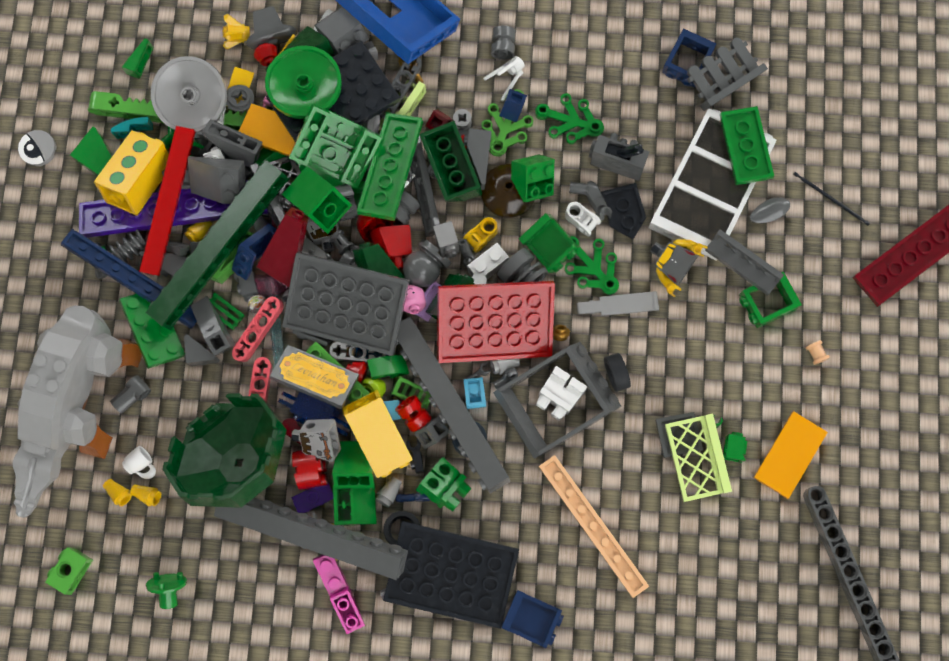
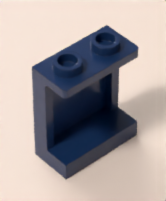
M270 223L239 244L232 270L244 280L249 279L254 261L263 256L277 230Z
M517 590L501 628L547 648L548 645L552 646L556 634H553L556 626L560 627L564 615H561L562 610Z

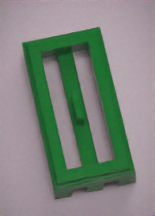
M213 294V297L210 299L212 305L234 321L232 325L219 315L222 322L234 331L245 315L218 294ZM219 300L221 303H223L225 306H227L229 309H231L233 312L239 315V317H234L232 314H230L228 311H226L224 308L218 305L215 301Z

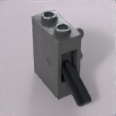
M612 133L610 138L599 135L597 141L593 140L589 153V158H591L590 165L640 181L650 152L644 150L642 144H638L636 140H631L630 144H627L628 141L624 138L617 141L618 135L616 133Z

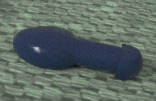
M420 493L398 494L395 498L398 503L431 501L424 493L422 495Z

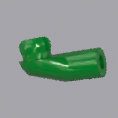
M167 126L168 134L161 141L165 144V148L169 149L175 130Z

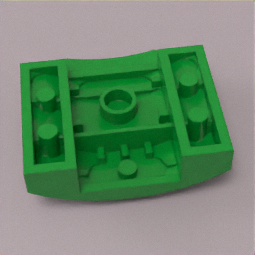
M311 104L289 159L298 163L301 172L308 166L334 187L348 184L358 188L382 137L341 115Z

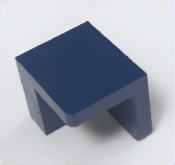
M509 89L500 117L517 122L527 95Z

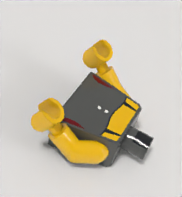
M677 239L673 243L669 242L666 247L657 242L654 244L650 252L659 257L655 262L657 266L656 273L670 295L675 297L673 294L675 289L681 291V288L677 285H680L698 256L704 257L701 254V249H707V246L688 239Z

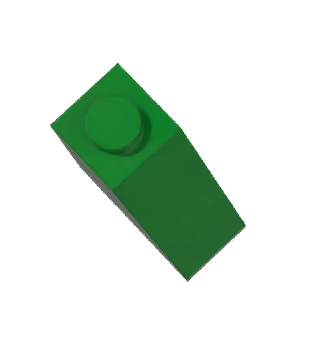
M92 127L70 156L80 165L98 176L113 154L100 132L95 127Z
M339 441L341 450L335 458L332 472L334 488H374L373 470L358 441Z

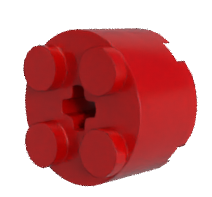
M302 450L292 452V466L295 467L296 472L294 477L299 490L328 485L327 476L324 474V472H327L325 460L322 461V459L316 458V456L304 454Z

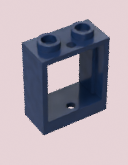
M683 28L664 65L662 73L668 78H675L684 85L695 88L694 83H689L687 80L689 78L687 70L672 64V61L681 44L704 54L706 57L712 56L716 43ZM702 63L699 67L700 70L704 68Z

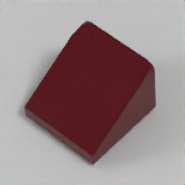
M433 110L425 126L431 130L450 123L452 119L440 110Z

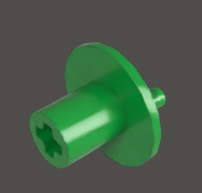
M155 572L153 573V578L147 581L146 589L151 593L158 594L161 609H171L178 605L177 590L182 589L187 584V579L183 576L182 572L163 575Z

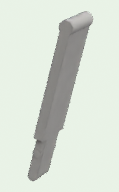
M657 291L599 297V301L590 300L589 302L577 303L578 315L601 313V316L659 311Z

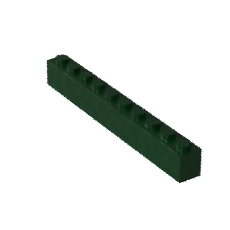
M265 160L257 168V172L246 182L242 191L234 197L231 205L223 211L220 219L210 228L205 238L198 243L194 252L186 258L182 267L175 272L171 281L162 289L160 295L150 304L149 309L145 313L161 326L171 330L289 178Z

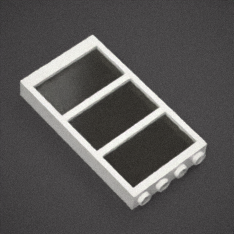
M708 108L649 225V229L674 241L677 239H688L708 246L720 229L730 236L756 183L735 184L719 116L721 112L715 109ZM764 133L770 155L777 140L770 134ZM706 248L701 249V254L717 261L715 257L705 251Z

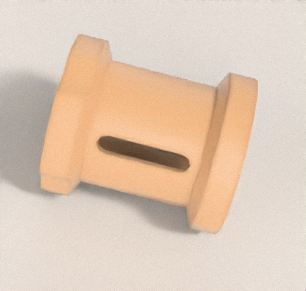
M821 340L806 347V350H809L814 360V365L830 358L829 355H826L821 345Z

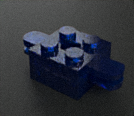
M283 391L281 395L293 401L294 404L281 398L278 400V403L290 408V412L294 415L293 418L303 425L307 420L334 419L336 424L346 429H351L348 423L338 419L341 413L336 407L300 392L296 398ZM337 427V432L346 437L348 433Z

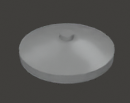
M183 56L168 61L156 73L151 86V101L157 116L167 126L174 130L176 126L195 129L197 133L204 130L210 119L215 122L220 119L226 107L227 89L223 77L213 65L197 57Z

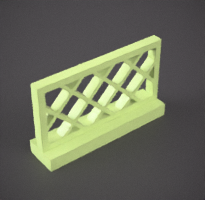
M713 414L665 424L683 502L732 492ZM696 421H700L702 428L698 435L689 430L691 424ZM679 426L684 429L679 439L672 435L670 427ZM687 432L696 437L691 447L682 442ZM699 439L706 444V450L703 454L693 449ZM679 444L689 449L684 459L677 455L676 449ZM691 451L701 456L696 466L686 461ZM703 459L711 464L708 474L698 468ZM684 463L694 468L689 478L681 473ZM696 470L706 476L701 485L691 480ZM708 478L715 482L717 490L709 492L703 488ZM690 482L698 487L695 495L687 497L686 487Z

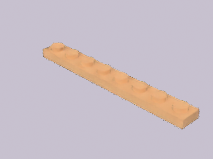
M554 455L541 464L539 468L630 596L634 598L648 588L647 582L557 457Z

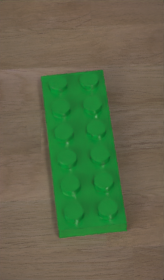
M386 113L380 132L382 139L372 158L357 208L358 215L395 221L423 125L422 118Z

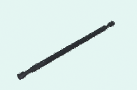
M794 172V176L800 178L810 187L869 226L870 222L864 220L860 215L804 177H801L797 172Z

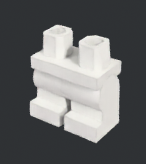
M556 366L541 389L536 406L545 411L549 403L556 408L551 413V416L560 421L565 414H569L586 391L587 386L573 377L565 388L564 386L571 375Z

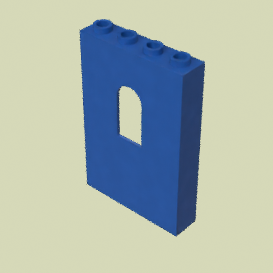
M335 0L407 64L456 32L460 18L439 0H389L401 10V12L391 18L384 14L370 0Z

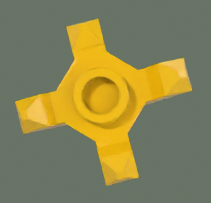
M225 14L223 17L227 25L223 26L222 35L226 39L223 47L228 50L241 42L247 41L250 37V28L241 24L229 14Z

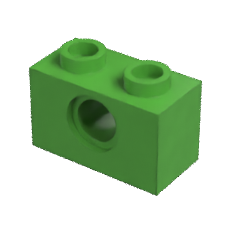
M67 547L60 553L56 566L49 570L45 583L64 595H72L93 562V559L75 548ZM67 565H70L71 572L69 575H66L65 568Z

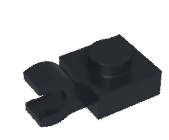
M417 439V446L411 447L410 441L407 440L406 446L409 451L413 452V460L410 461L411 469L415 470L416 474L425 473L420 441Z

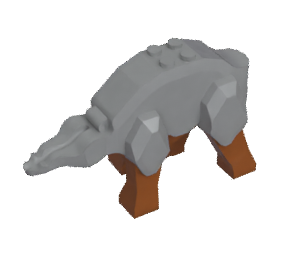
M74 305L66 308L59 321L52 328L40 334L37 342L38 350L26 378L21 398L18 401V439L21 440V447L16 453L12 464L16 475L14 504L16 506V514L19 517H28L36 508L43 491L58 478L61 469V458L71 444L79 445L81 453L102 459L106 458L113 437L100 429L96 423L95 414L84 410L93 385L94 375L110 377L117 369L123 366L138 368L142 358L137 343L112 337L110 329L102 317L94 310H89L84 306Z

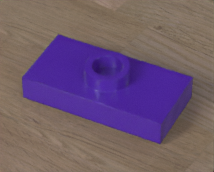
M328 482V485L310 488L291 498L298 513H307L332 501L333 491Z

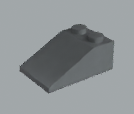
M188 157L191 193L219 203L231 204L234 197L245 187L246 178L243 160Z

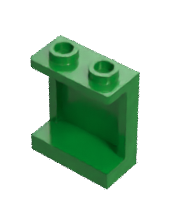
M545 213L518 238L523 245H527L546 267L548 273H557L562 269V263L567 259L571 260L577 255L576 251L580 248L553 216Z

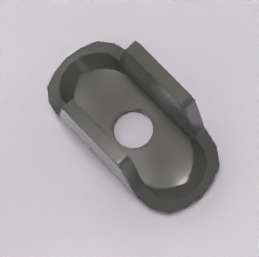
M270 6L253 12L254 33L247 39L246 44L254 50L264 43H272L277 46L288 42L293 34L297 35L298 31L293 26L283 24L275 8Z

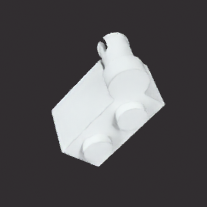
M498 243L493 245L467 265L469 274L475 280L473 283L486 284L487 279L497 273L509 260V256Z

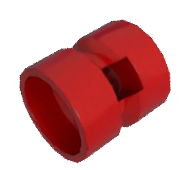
M416 395L406 398L395 409L401 419H406L405 424L411 432L421 429L431 420V415L426 408H421L422 403Z

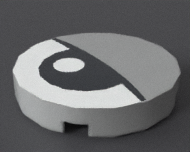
M33 130L25 134L20 140L18 147L20 157L27 164L35 166L48 164L54 158V153L57 149L55 140L42 130Z

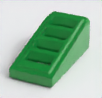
M145 38L123 64L122 69L127 75L140 79L153 51V46L148 39Z

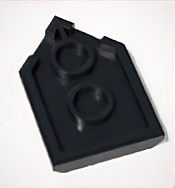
M633 183L601 191L607 207L612 210L611 218L609 219L607 216L610 227L634 240L646 219L637 184Z

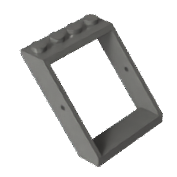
M581 342L564 348L493 392L534 459L549 452L622 407L617 396L613 394L608 386L607 380L603 378L596 363L592 361L587 353V349ZM568 354L600 404L603 412L547 446L511 388Z

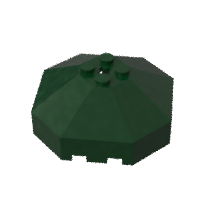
M228 393L226 398L231 403L212 404L211 407L203 412L204 415L202 417H196L193 421L187 423L188 426L186 427L187 431L183 443L175 436L171 438L168 452H170L169 460L164 462L162 470L179 497L190 506L242 508L274 482L287 429L259 394L242 396L240 393ZM238 460L243 461L242 467L237 466Z

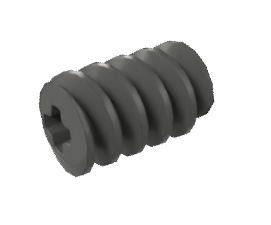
M135 230L136 236L130 233L129 241L124 237L122 238L123 244L116 241V249L110 245V253L128 263L127 257L130 260H134L133 253L140 256V249L145 251L147 242L142 234Z

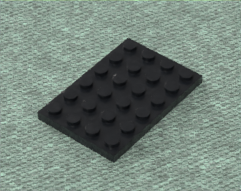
M362 41L332 57L339 67L342 87L337 101L329 111L361 125L401 101L400 96ZM267 95L268 102L296 143V139L304 124V119H296L284 115L273 106Z
M402 521L396 545L408 550L404 572L397 580L388 578L383 601L501 629L519 548Z

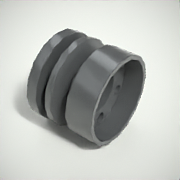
M523 248L500 268L497 276L503 283H512L513 281L514 283L543 281L548 274V270L546 268L540 269L542 265L540 262L531 266L534 256L526 248Z

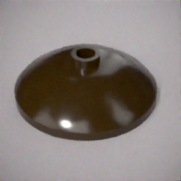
M511 164L496 166L486 174L485 188L482 190L481 197L487 209L493 214L504 218H514L526 213L532 207L534 201L523 202L511 180ZM511 184L512 188L507 189L505 186Z

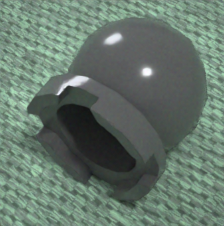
M422 239L418 244L420 251L412 252L403 263L404 276L407 280H410L409 284L420 288L431 286L437 281L440 275V268L447 269L452 264L447 257L443 259L437 253L439 249L436 246Z

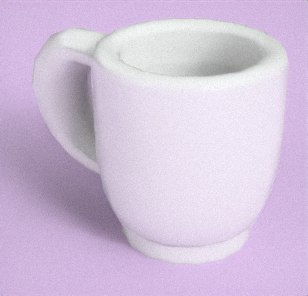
M141 446L132 450L122 462L124 469L129 474L137 473L144 479H151L156 474L155 467L151 464V456ZM147 466L150 468L146 473L139 472Z

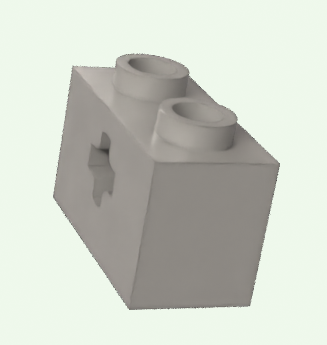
M452 221L433 226L441 257L449 259L460 253Z

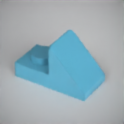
M483 377L463 379L467 409L486 407Z

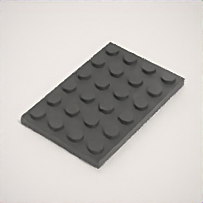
M297 252L282 327L393 356L410 280Z

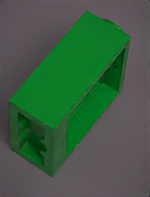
M784 271L781 272L784 276L777 283L776 287L787 307L763 318L750 295L759 289L751 286L739 294L740 304L743 308L746 307L749 313L748 318L753 325L755 324L756 328L789 314L802 305Z

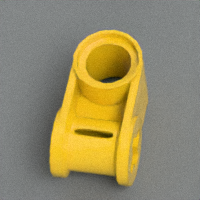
M487 217L467 232L463 239H466L474 248V252L478 253L497 235V222L495 219ZM486 225L494 226L492 231L484 230Z

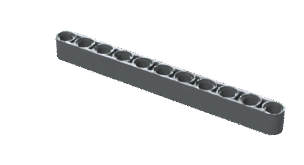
M820 486L806 489L803 494L804 501L873 660L900 661L825 490ZM812 490L818 493L817 501L811 498ZM820 509L825 510L827 514L825 520L819 516ZM829 528L834 530V538L828 536L827 530ZM837 547L843 550L842 557L836 555ZM846 566L850 567L851 569V575L849 577H847L844 573V568ZM855 585L860 589V593L857 596L852 591ZM864 604L868 607V613L865 616L861 612V607ZM872 624H874L877 628V631L874 635H872L869 630ZM880 644L885 646V652L882 655L878 652Z

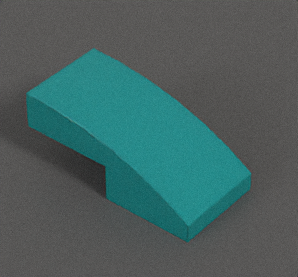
M149 117L134 118L112 127L111 133L116 139H125L132 130L153 131V123Z

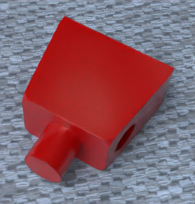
M410 225L378 227L371 231L370 235L373 243L380 245L398 269H403L402 259L412 253Z

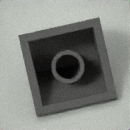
M342 6L314 25L318 33L328 38L334 52L331 55L332 57L360 41L364 43L369 40L362 24Z

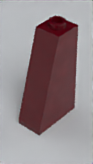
M293 207L284 215L257 265V268L287 287H290L296 253L303 250L309 218L301 210Z

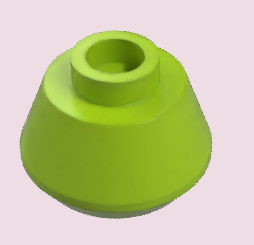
M366 378L362 382V386L370 393L378 390L380 396L383 397L386 392V384L381 379Z

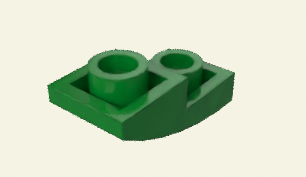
M402 355L384 356L367 360L371 379L387 376L394 378L409 374L406 361Z

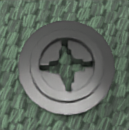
M235 85L227 90L226 105L228 109L234 110L235 113L237 111L244 113L246 109L250 108L251 103L254 104V94L247 86ZM242 94L243 100H241L240 103L237 104L236 99H238L239 96H241Z

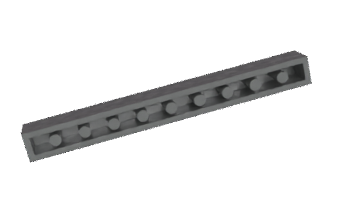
M408 317L401 321L396 346L400 344L402 348L400 353L405 361L409 359L412 365L409 368L413 375L420 377L421 381L418 383L424 392L428 391L431 395L428 399L433 408L438 407L441 413L438 416L442 423L449 425L450 429L447 431L453 441L457 439L460 443L458 449L463 457L467 455L470 462L467 464L473 474L478 473L480 479L477 481L483 491L487 489L491 494L511 482L509 476L412 318Z
M255 497L242 508L215 507V517L397 580L404 572L408 550L403 549L399 545L385 543L379 538L365 536L361 532L347 530L344 526L330 524L324 519H315L306 513H298L292 511L289 507H281L273 504L271 501H263Z

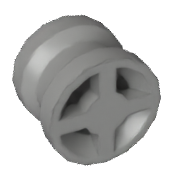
M466 109L457 110L453 115V121H455L457 128L469 130L472 124L471 114Z

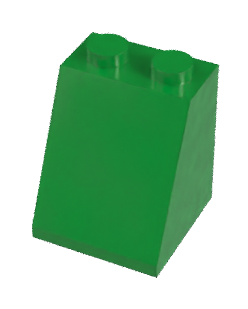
M308 166L303 169L282 194L327 234L352 206L333 185Z

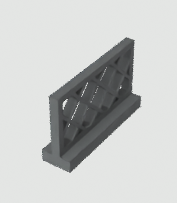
M289 156L269 162L282 173L288 175L289 180L291 177L297 178L301 173L296 162L289 159ZM290 162L291 170L282 169V164ZM257 163L250 165L251 178L257 172L259 167ZM289 180L283 186L282 191L275 196L267 207L277 228L286 214L285 211H288L293 206L291 203L289 207L280 203L281 198H285L282 194L286 187H289L291 184Z

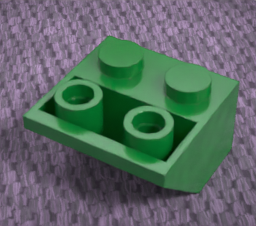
M538 154L511 161V180L523 202L526 203L554 195L555 159Z
M333 485L334 525L357 526L377 524L375 487L334 488Z

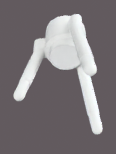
M515 56L483 78L487 80L496 74L500 76L506 71L511 75L516 74L503 94L501 102L505 100L509 89L513 88L518 78L523 74L522 69L525 67V64L521 58Z

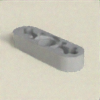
M341 342L333 343L329 349V354L338 361H361L367 363V360L375 358L374 355H368V359H365L366 349L360 348L363 351L362 357L355 358L352 355V350L360 347ZM337 346H339L340 350L346 351L347 347H350L348 352L349 357H345L346 353H340V356H336V352H333V350H335Z

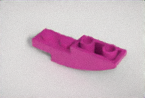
M323 554L314 558L313 563L330 596V601L346 634L365 626L354 596L336 559Z

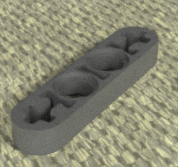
M420 57L415 59L417 66H413L411 73L409 72L410 63L407 64L404 61L391 84L395 91H399L401 94V101L389 108L393 114L398 110L421 70L422 63ZM402 75H407L410 78L407 84H402L399 81ZM384 112L379 113L380 117L385 119L386 114H383Z

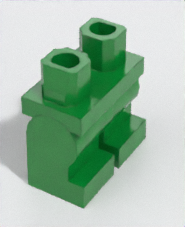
M442 457L422 480L416 491L421 495L424 493L440 509L445 506L453 512L461 502L453 494L457 492L464 498L472 488L464 481L466 476L461 474Z

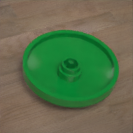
M296 46L283 51L271 62L265 76L266 92L273 106L284 115L296 119H305L311 104L329 110L337 101L342 87V78L336 61L324 50L313 46Z

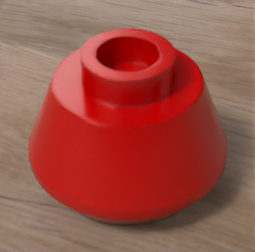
M272 43L261 44L254 51V58L266 67L277 56V47Z
M353 361L352 364L349 363L346 369L359 374L357 381L362 384L368 370V365L366 362Z

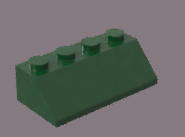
M455 121L419 134L445 202L467 201L482 195L481 186Z

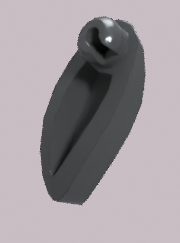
M783 197L766 200L754 209L750 215V221L762 224L779 219L790 209L789 200Z

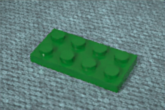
M758 106L721 112L719 116L735 184L740 185L773 179L774 172Z
M137 294L120 298V305L148 369L185 356L174 327L169 330L145 313L149 309L150 302Z

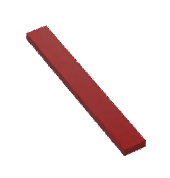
M176 126L139 271L141 273L160 277L188 165V157L190 156L196 133L195 129Z

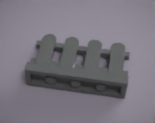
M734 38L730 42L731 51H728L726 47H720L716 51L717 60L714 61L711 56H706L702 59L703 69L700 70L696 65L688 68V82L694 83L699 91V99L703 97L705 100L700 105L703 111L768 69L765 63L760 66L757 65L758 59L757 57H752L746 48L748 45L746 41L742 42L740 38ZM733 54H736L737 58L741 62V67H739L733 59ZM721 63L728 73L726 77L718 67V64ZM743 70H746V72H747L748 74H746V75L744 76V74L742 73V71H743ZM707 72L714 84L712 86L704 77V73ZM730 79L733 81L731 85L728 82ZM716 88L719 91V93L715 94V92L713 91Z

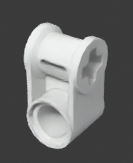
M571 202L567 206L565 212L566 220L578 228L584 235L590 236L595 226L601 223L600 218L596 214L590 212L580 203ZM570 210H577L579 215H571Z

